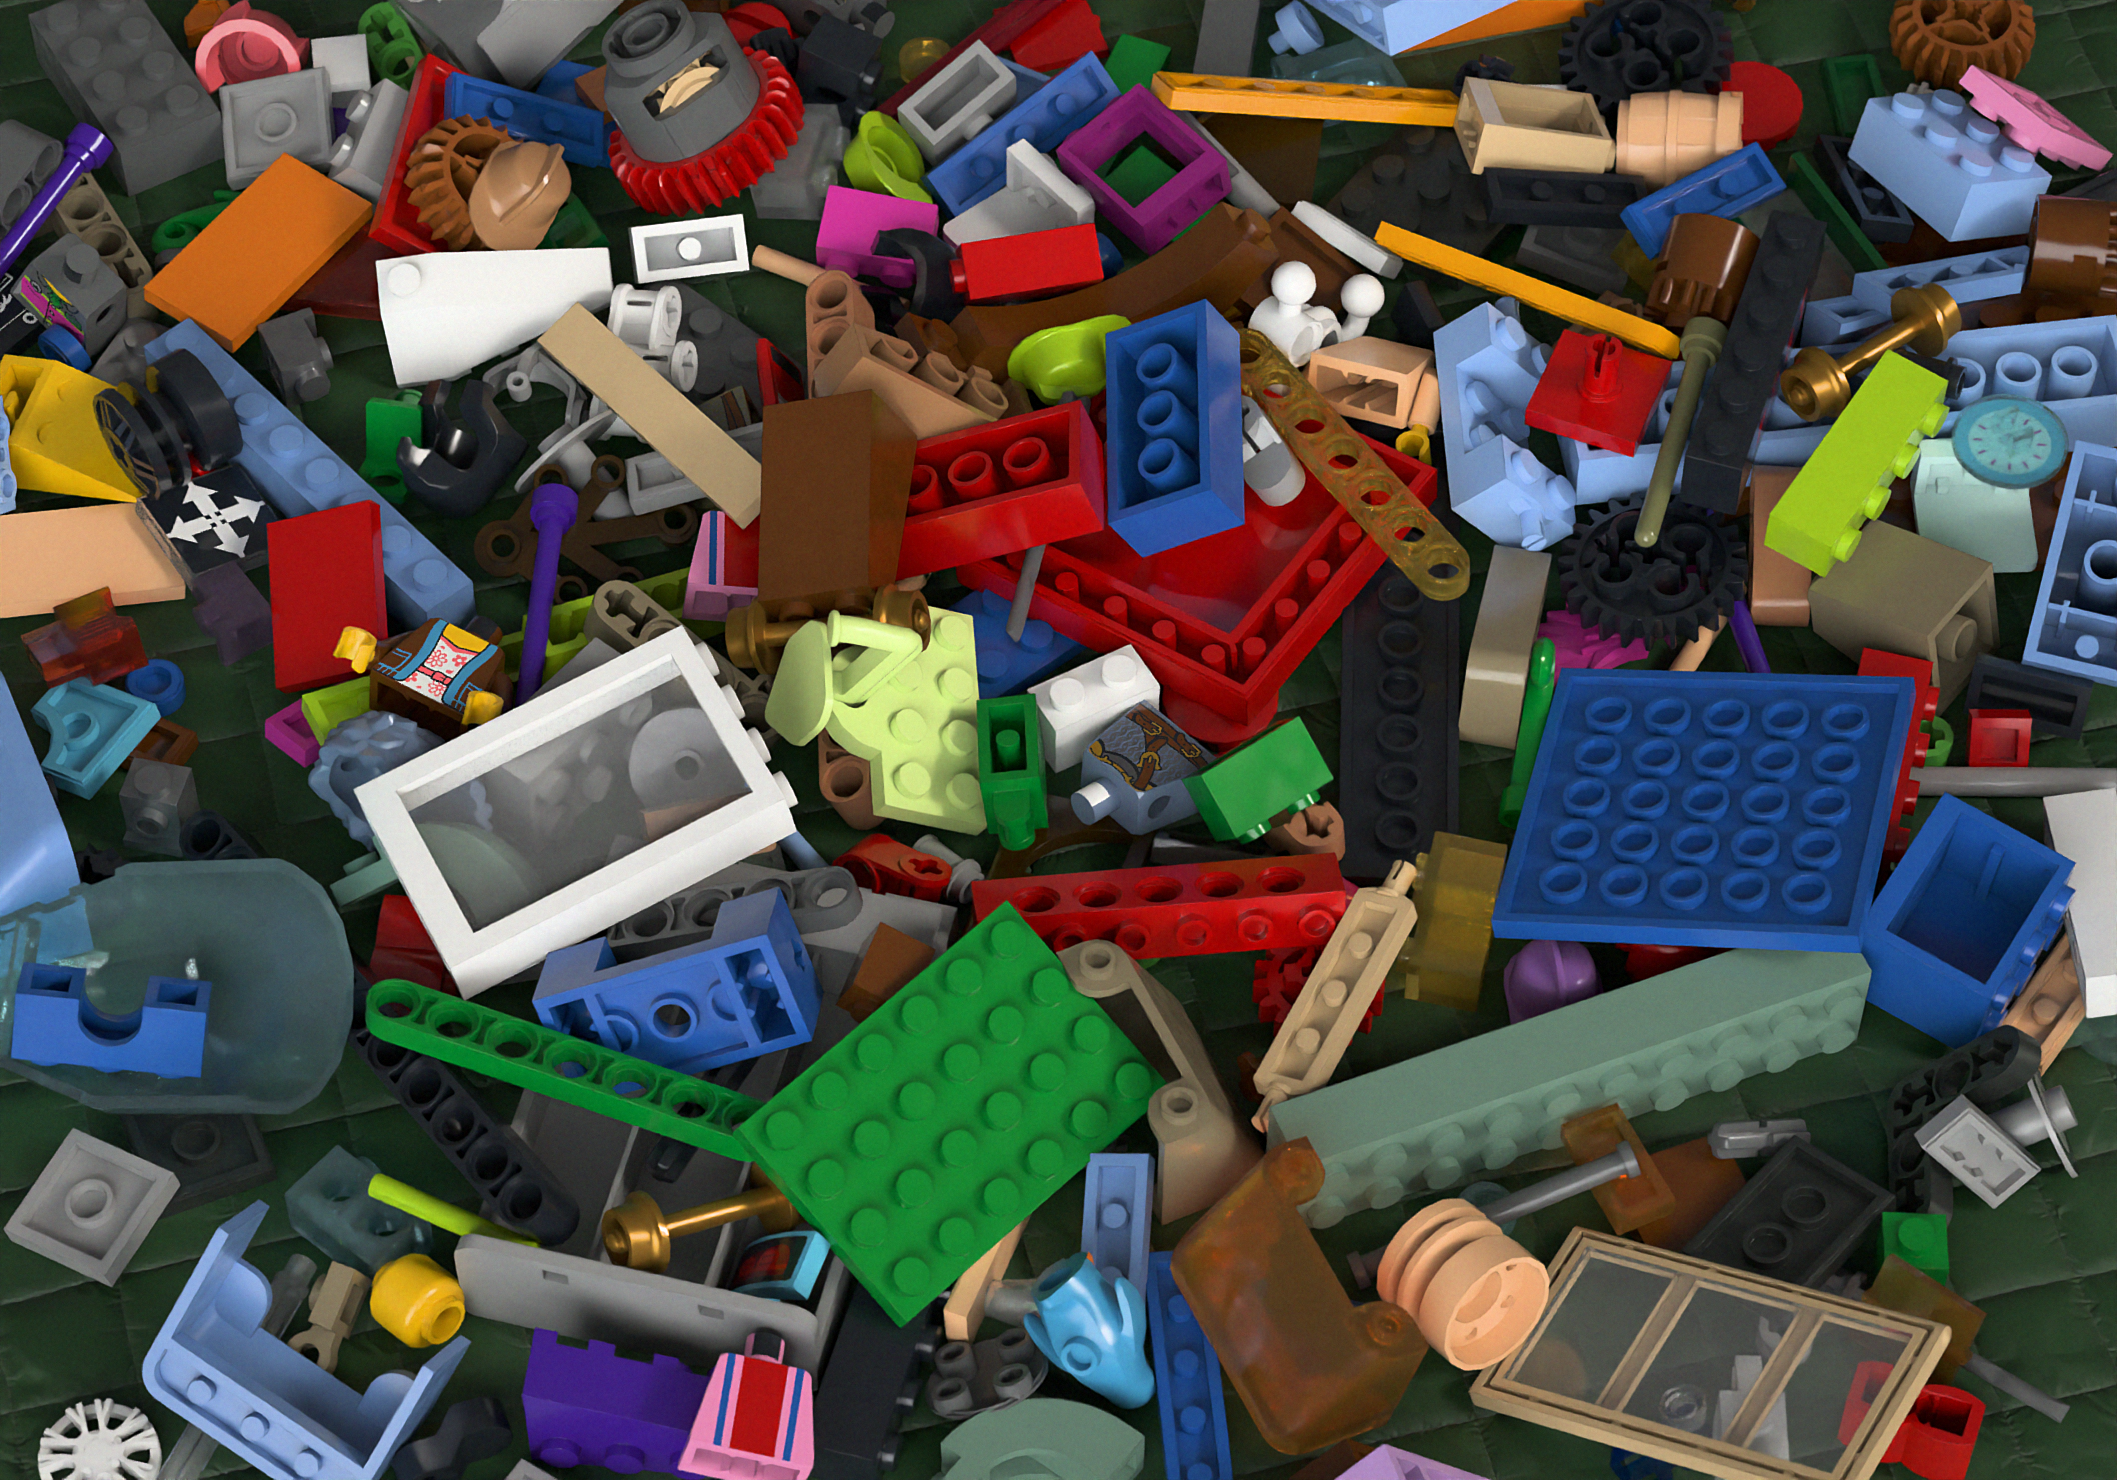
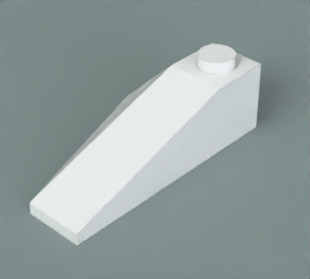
M608 248L427 253L376 261L381 317L396 383L399 388L426 385L429 381L438 379L446 381L457 380L471 373L470 368L500 354L502 357H505L519 350L518 345L544 334L577 301L593 315L610 306L613 294Z

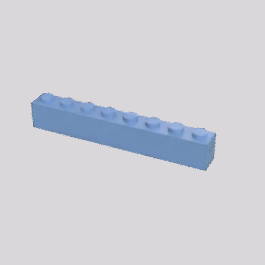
M187 318L143 346L147 366L178 348H185L194 354L209 370L227 398L242 434V451L237 456L228 460V462L232 466L237 465L246 479L287 518L369 499L380 505L386 612L405 630H417L430 618H441L459 628L465 629L472 619L477 616L472 580L190 318Z

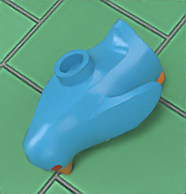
M1088 1251L1075 1253L1066 1260L1063 1258L1047 1267L1031 1288V1295L1041 1319L1030 1312L1025 1314L1023 1318L1025 1328L1044 1356L1057 1367L1072 1374L1080 1383L1103 1395L1112 1404L1122 1409H1134L1148 1403L1156 1393L1154 1371L1145 1357L1143 1348L1146 1314L1145 1304L1137 1288L1124 1277L1115 1278L1114 1288L1094 1267V1259Z

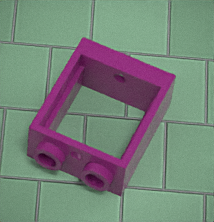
M1140 83L1124 95H1119L1112 99L1101 114L1083 128L1072 131L1065 138L1063 144L1056 149L1062 173L1075 185H1081L1086 188L1094 200L1096 209L1149 257L1233 190L1226 159ZM1143 131H1146L1186 167L1136 208H1133L1099 178L1094 171Z

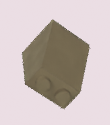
M1878 519L1875 521L1871 520L1862 529L1861 539L1846 563L1837 560L1825 578L1817 574L1812 580L1807 598L1811 608L1813 631L1858 665H1860L1863 647L1934 662L1929 685L1940 687L1935 716L1940 717L1970 682L1977 652L1982 651L1995 654L2000 648L1993 565L1991 562Z

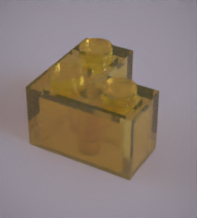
M1435 831L1430 854L1419 852L1412 881V888L1415 889L1412 902L1418 916L1415 922L1417 928L1414 938L1407 937L1401 947L1396 972L1407 974L1404 998L1476 1012L1494 939L1491 918L1505 872L1508 845Z

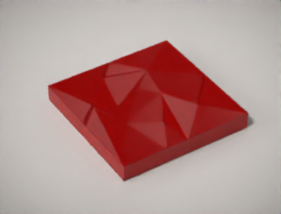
M1241 377V396L1251 397L1271 419L1275 428L1304 469L1306 476L1304 487L1300 494L1291 502L1282 506L1267 505L1244 479V525L1142 558L1108 524L1105 388L1091 399L1092 404L1089 412V417L1104 445V530L1046 544L1027 617L1032 620L1045 621L1051 625L1054 631L1104 655L1131 644L1158 683L1248 727L1337 620L1343 609L1351 603L1437 498V469ZM1027 549L956 566L957 582L981 593L988 589L1013 603Z

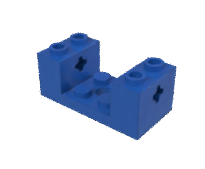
M780 887L721 903L712 937L705 941L621 965L617 964L606 936L550 952L543 966L532 1003L543 1027L686 1075H692L812 1041L824 991ZM667 1004L678 1005L688 1012L691 1020L682 1025H671L660 1018L657 1009ZM563 1062L560 1064L565 1076L569 1078L580 1077L587 1072L584 1066L575 1062ZM621 1082L615 1085L613 1089L617 1094L621 1095L644 1087L634 1082Z

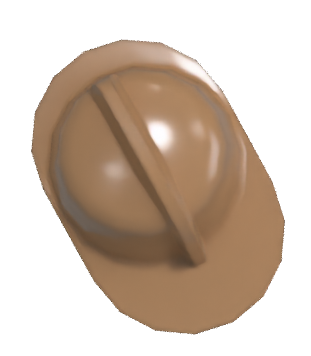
M508 141L499 144L490 154L487 163L473 185L468 200L471 223L478 237L488 248L493 251L534 250L543 240L559 208L569 197L571 189L570 173L564 160L561 158L565 147L560 143L547 146L544 143L535 141L525 143Z

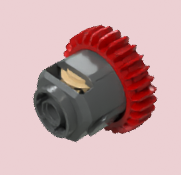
M649 0L624 13L612 24L605 34L602 42V53L607 60L604 100L618 129L611 132L609 137L612 144L607 151L611 159L610 165L614 175L629 198L634 201L636 206H642L647 213L657 211L662 217H668L674 212L677 216L684 217L691 208L698 214H702L705 207L709 204H714L721 208L723 199L732 195L740 198V191L750 184L758 187V178L764 173L774 174L775 161L787 159L788 150L786 147L797 144L798 136L796 132L801 131L804 127L802 117L806 111L802 104L803 98L799 93V88L777 57L770 56L765 50H757L755 52L749 46L741 49L720 13L689 12L681 0Z

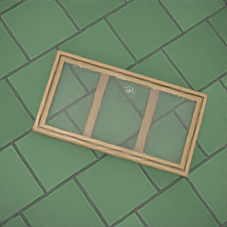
M1575 1226L1546 1270L1550 1279L1549 1294L1538 1323L1524 1342L1508 1356L1482 1369L1470 1388L1469 1393L1475 1406L1727 1480H1869L1951 1339V1327Z

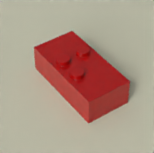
M1081 399L917 441L895 581L1104 530V445Z

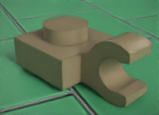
M332 1261L328 1273L320 1275L316 1280L309 1297V1309L312 1312L308 1321L313 1323V1326L309 1330L293 1336L287 1345L301 1355L307 1349L317 1347L319 1360L316 1365L332 1375L337 1366V1353L342 1338L349 1339L372 1279L356 1269Z

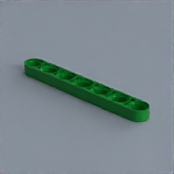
M396 978L383 980L376 983L368 991L366 998V1025L368 1030L381 1040L738 1161L754 1162L731 1134L734 1132L732 1130L734 1125L745 1122L766 1104V1102L407 980ZM395 1002L407 1006L411 1012L403 1017L391 1018L381 1014L378 1009L386 1003ZM455 1022L466 1026L469 1032L462 1037L451 1038L440 1034L436 1029L444 1023ZM515 1042L525 1046L528 1052L521 1057L510 1058L499 1054L495 1048L502 1043ZM563 1062H575L584 1066L587 1072L580 1077L569 1078L558 1074L554 1068ZM621 1082H634L643 1086L646 1092L639 1097L628 1098L617 1094L613 1088ZM681 1102H693L702 1106L706 1112L699 1117L687 1118L678 1115L672 1108Z

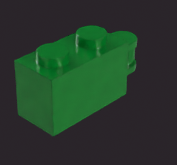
M1035 693L976 700L979 784L988 833H998L1001 845L1009 850H1022L1029 847L1035 840V829L1048 828L1045 749Z

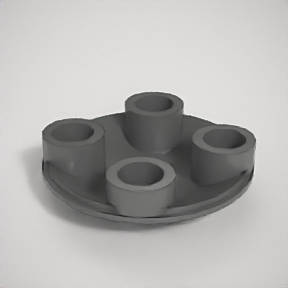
M1023 1327L1009 1329L999 1335L998 1338L981 1341L973 1345L965 1341L951 1342L941 1347L935 1353L934 1360L937 1368L926 1384L925 1399L933 1412L950 1419H970L988 1409H994L989 1413L1003 1411L1023 1401L1040 1386L1048 1372L1049 1361L1035 1344L1026 1328Z

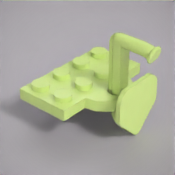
M928 606L931 619V635L928 647L923 652H921L923 649L921 636L910 628L855 616L840 615L837 610L830 612L827 625L823 622L811 620L790 637L786 644L766 705V722L792 745L805 746L825 727L831 738L846 751L870 761L873 815L975 836L985 830L987 822L979 784L976 700H979L973 616ZM839 642L856 644L837 653L833 658L831 657V646L835 647Z

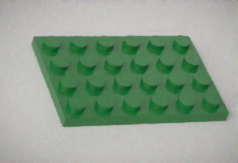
M1006 900L742 1123L731 1135L810 1226L830 1243V1249L901 1329L1091 1161L1090 1153H1100L1148 1111L1150 1098L1155 1091L1168 1083L1092 997H1087L1076 991L1068 978L1062 962Z

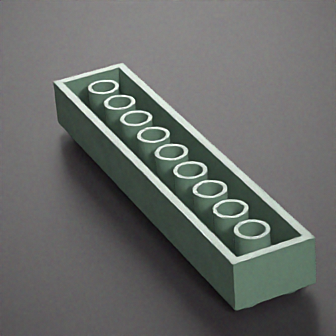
M1737 948L1269 1107L1265 1176L1294 1234L1313 1227L1316 1229L1331 1227L1347 1215L1371 1207L1383 1209L1393 1205L1408 1194L1426 1188L1441 1189L1451 1185L1459 1177L1484 1168L1490 1170L1499 1169L1510 1164L1516 1157L1542 1148L1554 1150L1564 1146L1574 1137L1597 1129L1603 1131L1612 1130L1623 1125L1629 1118L1655 1109L1657 1111H1667L1677 1107L1685 1099L1710 1090L1722 1092L1734 1087L1742 1079L1765 1071L1770 1073L1781 1072L1791 1067L1797 1060L1821 1052L1831 1054L1841 1051L1857 1040L1872 970L1862 953Z

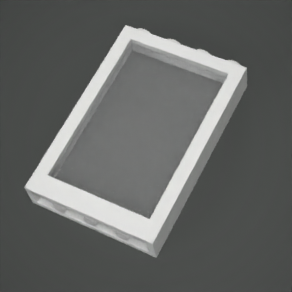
M682 625L353 789L373 833L463 1000H467L538 964L547 958L548 953L571 947L797 832L789 808L798 804L787 778L782 771L773 775L770 773L765 763L771 760V756L760 733L755 727L745 731L739 721L745 717V713L730 684L719 688L714 676L720 674L709 648L704 641L694 646Z

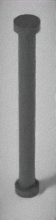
M1626 1139L1615 1144L1616 1151L1482 1205L1478 1209L1485 1214L1487 1219L1501 1226L1626 1174L1628 1179H1632L1641 1175V1171L1633 1150ZM1388 1245L1361 1256L1357 1250L1346 1255L1360 1290L1372 1286L1370 1279L1377 1277L1378 1267Z

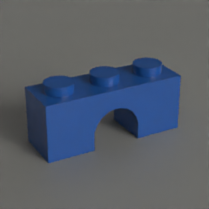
M23 962L15 994L11 1058L29 1060L41 1066H53L62 1063L91 1066L96 1070L109 1073L130 1070L155 1073L167 1079H179L185 1076L201 1078L207 1047L212 982L149 975L143 1005L129 1014L112 1015L99 1010L88 999L85 989L86 968Z

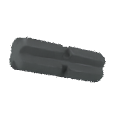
M1799 1117L1761 1119L1760 1126L1757 1120L1717 1122L1714 1124L1712 1132H1709L1707 1135V1144L1711 1145L1712 1154L1718 1159L1758 1157V1150L1761 1156H1773L1794 1134L1810 1143L1811 1133L1806 1130L1805 1121Z

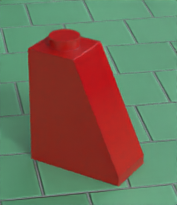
M1095 222L961 243L955 251L957 259L948 261L953 293H963L965 306L1063 296L1099 284L1104 279Z

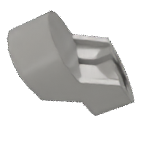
M1242 395L1244 479L1267 505H1285L1294 500L1304 487L1306 477L1304 469L1266 413L1251 397Z

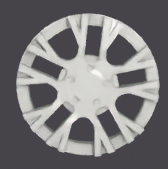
M94 1399L95 1404L83 1407L81 1402L76 1404L74 1409H71V1407L65 1410L66 1415L57 1421L51 1429L46 1428L44 1431L45 1436L41 1437V1447L38 1454V1468L41 1480H53L51 1472L64 1468L74 1469L73 1473L64 1480H126L122 1477L125 1471L138 1480H156L160 1471L162 1452L154 1427L148 1421L145 1414L140 1413L138 1408L131 1409L123 1405L114 1404L112 1399H106V1401ZM98 1418L99 1430L88 1432L86 1421ZM110 1418L124 1421L120 1427L114 1430L107 1429ZM75 1426L81 1432V1435L76 1439H67L63 1436ZM138 1430H140V1431L142 1432V1433H140V1434H138V1435H136V1436H134V1437L128 1439V1440L125 1441L124 1443L122 1442L123 1440H125L126 1438L130 1437L132 1434H134V1433L137 1432ZM150 1449L149 1463L127 1459V1456L133 1452ZM53 1450L72 1452V1455L52 1454Z

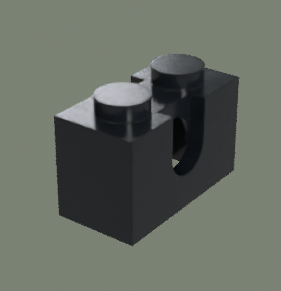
M826 12L823 13L800 48L794 80L800 90L799 93L803 98L802 104L806 110L802 117L804 125L844 144L848 142L857 126H859L860 118L868 111L875 110L878 104V99L873 97L872 93L876 90L885 69V64L879 62L882 38Z

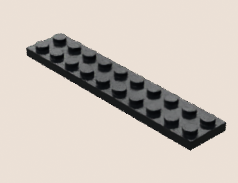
M1440 415L1435 433L1427 435L1430 441L1431 466L1437 469V498L1351 603L1342 611L1338 813L1344 822L1345 853L1338 864L1342 877L1359 888L1382 887L1392 869L1393 863L1396 860H1402L1403 865L1406 861L1417 870V876L1412 881L1407 892L1458 894L1460 515L1451 509L1442 415ZM1346 416L1347 427L1396 449L1395 445L1398 436L1404 432L1411 431L1408 426L1400 429ZM1412 456L1413 458L1419 460V456Z

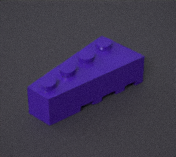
M535 1327L522 1393L532 1460H540L558 1468H570L581 1464L607 1467L621 1474H635L643 1470L671 1473L684 1480H701L705 1477H710L678 1470V1463L715 1367L711 1368L706 1376L693 1374L692 1370L683 1363H680L678 1358L654 1354L651 1361L646 1363L616 1357L614 1356V1344L589 1339L587 1350L556 1344L558 1332Z

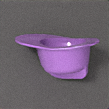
M1534 939L1514 955L1504 969V991L1511 1025L1604 994L1600 973L1595 966V962L1587 948L1578 941Z

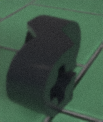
M483 1396L451 1405L436 1435L410 1443L394 1455L392 1466L397 1480H461L469 1464L490 1458L505 1450L513 1440V1433L502 1402L495 1397Z

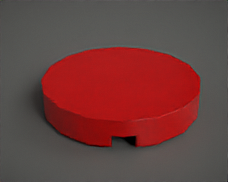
M1735 61L1734 64H1731L1732 79L1731 81L1722 82L1723 91L1743 92L1742 148L1757 141L1765 152L1776 148L1777 142L1784 140L1786 137L1787 141L1792 138L1797 132L1803 113L1801 90L1793 79L1774 66L1756 61Z

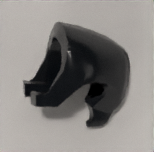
M917 229L878 230L870 248L872 255L906 260L913 259L917 286L909 313L931 321L939 319L949 325L966 307L964 305L963 293L954 294L950 282L948 261L957 259L956 249L932 234ZM860 285L859 290L873 308L877 322L888 335L899 339L893 327L908 312L905 310L899 295L884 287ZM995 303L973 306L995 307Z
M444 379L429 381L417 403L423 408V448L416 447L412 444L411 438L403 436L397 447L396 461L403 473L404 486L418 502L431 511L452 519H467L478 513L507 482L524 458L530 445L525 438L510 426L493 403L492 393L495 386L484 381L468 379L458 404L463 419L475 431L476 438L457 429L443 411V406L452 383Z

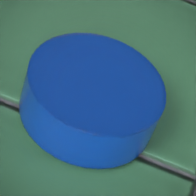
M52 324L38 336V346L46 359L57 360L82 372L91 367V359L83 346L69 331L59 324Z
M164 659L146 660L134 666L126 676V693L155 703L161 717L174 713L185 701L186 686L183 673L171 661Z

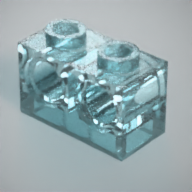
M337 1144L284 1193L290 1225L334 1261L356 1269L372 1279L373 1282L376 1273L384 1264L411 1253L426 1255L434 1248L430 1222L370 1197L368 1194L369 1184L377 1173L382 1172L368 1158L359 1156L356 1159ZM341 1196L350 1197L349 1199L341 1202L332 1201L333 1199ZM385 1231H396L395 1234L387 1237L376 1236Z

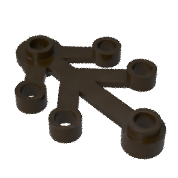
M602 455L593 462L591 479L578 495L579 503L576 522L562 535L560 554L602 584L619 580L624 576L633 577L637 582L645 580V578L638 569L631 566L620 567L593 547L655 537L660 544L666 547L680 548L692 541L698 525L697 513L688 502L656 510L654 513L588 523L608 494L620 489L625 481V466L614 455ZM556 464L541 466L534 475L533 489L511 519L490 522L479 531L474 543V555L480 568L487 574L497 578H509L519 574L532 583L539 531L531 532L535 526L530 518L532 495L534 490L541 486V478L547 474L557 475L561 479L562 485L568 487V475L561 466ZM604 465L614 466L619 472V477L611 483L603 482L597 476L598 469ZM672 511L680 512L686 519L685 525L680 529L667 527L664 522L666 514ZM498 539H508L513 543L514 551L509 556L500 557L492 550L494 542ZM557 574L553 598L555 606L565 603L561 600L559 592L568 585L577 587L582 594L581 598L588 597V589L584 581L577 576L568 575L561 577Z

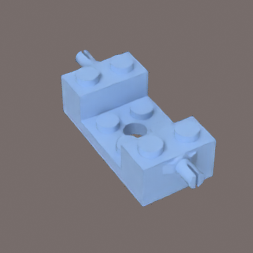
M1503 297L1496 301L1495 307L1486 301L1433 332L1451 509L1501 546L1540 552L1573 534L1572 526L1576 523L1574 506L1577 503V497L1573 486L1564 476L1556 475L1540 463L1534 454L1529 451L1527 437L1530 435V428L1524 424L1526 407L1554 350L1546 343L1541 344L1524 330L1523 325L1520 323L1518 300L1515 301L1513 297Z

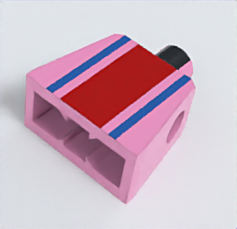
M708 511L703 514L688 575L682 619L726 622L731 609L750 605L751 601L758 596L760 515L742 529L722 511Z
M766 1332L753 1333L746 1339L744 1356L729 1352L720 1355L679 1459L678 1470L724 1480H807L814 1462L812 1378L804 1369L782 1365L785 1342L779 1336Z

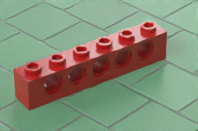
M1335 852L971 881L973 928L1007 900L1055 955L1056 952L1095 939L1110 941L1118 945L1134 960L1328 944L1346 912V890Z

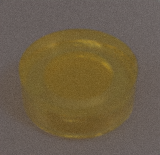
M918 37L907 42L899 53V69L902 79L906 83L911 82L951 50L949 45L934 37Z

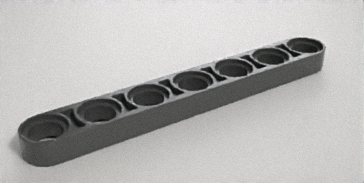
M825 866L679 891L606 928L605 930H608L606 939L617 964L621 965L711 939L714 926L701 927L697 925L698 920L704 913L712 909H720L721 903L772 888L780 887L800 935L837 929L848 925L861 912L863 899L853 875L847 869L840 866ZM834 888L847 890L846 896L838 904L830 907L817 905L818 899L826 891ZM653 919L667 920L666 926L657 935L651 937L638 936L640 928L648 921ZM491 924L474 926L471 929L475 933ZM546 959L492 987L539 979Z

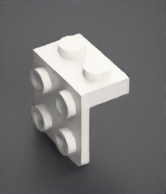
M1023 138L1007 148V186L947 222L943 227V238L950 246L957 249L961 243L1094 223L1096 207L1092 196L1086 188L1081 185H1075L1058 170L1057 165L1049 155L1039 153Z

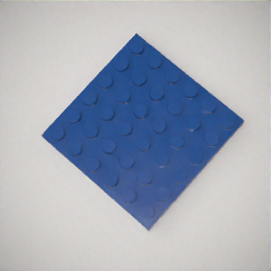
M1561 668L1491 918L1494 937L1861 953L1916 698L1914 677Z

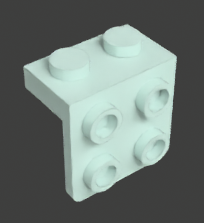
M1922 439L1917 446L1921 451L1913 467L1910 480L1917 535L1991 562L1993 573L2033 571L2037 565L2038 551L2029 499L2030 486L2003 487L1986 482L1975 476L1962 464L1955 450L1954 439ZM2036 452L2010 456H2037Z

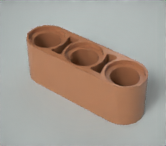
M1753 465L1749 500L1747 605L1754 625L1808 627L1810 603L1807 596L1811 584V570L1764 545L1769 514L1803 467Z

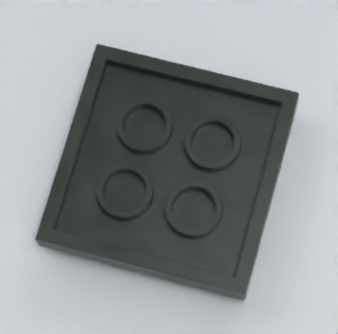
M1402 124L1323 208L1375 242L1377 241L1374 237L1381 221L1484 260H1487L1489 253L1495 247L1498 249L1519 225L1489 223L1487 221L1479 186L1481 174L1471 172L1457 135L1438 126ZM1402 258V262H1404L1402 267L1455 292H1459L1467 283Z

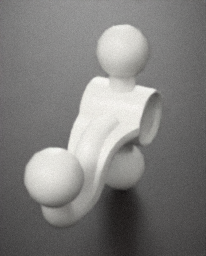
M1298 261L1284 262L1279 266L1271 280L1272 291L1275 296L1268 297L1259 304L1252 314L1248 325L1250 339L1271 352L1270 358L1263 362L1257 371V384L1288 399L1291 397L1290 391L1300 376L1297 367L1303 366L1310 361L1312 351L1318 350L1321 345L1324 348L1361 337L1368 326L1370 317L1381 309L1385 299L1383 286L1375 277L1367 274L1353 275L1344 283L1340 294L1342 306L1347 310L1348 316L1341 326L1331 309L1324 306L1313 307L1304 304L1313 296L1316 288L1315 274L1308 265Z

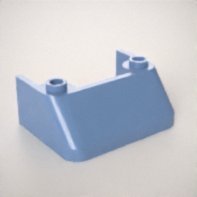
M0 671V973L2 978L21 972L23 962L44 964L94 947L96 944L73 850L65 826L5 678Z
M259 1199L218 1227L144 1359L142 1366L144 1384L149 1393L159 1402L274 1480H380L391 1466L394 1455L408 1444L429 1416L471 1341L462 1335L458 1336L425 1363L417 1376L401 1369L384 1372L371 1383L364 1396L260 1327L272 1304L271 1286L260 1270L241 1258L270 1207Z

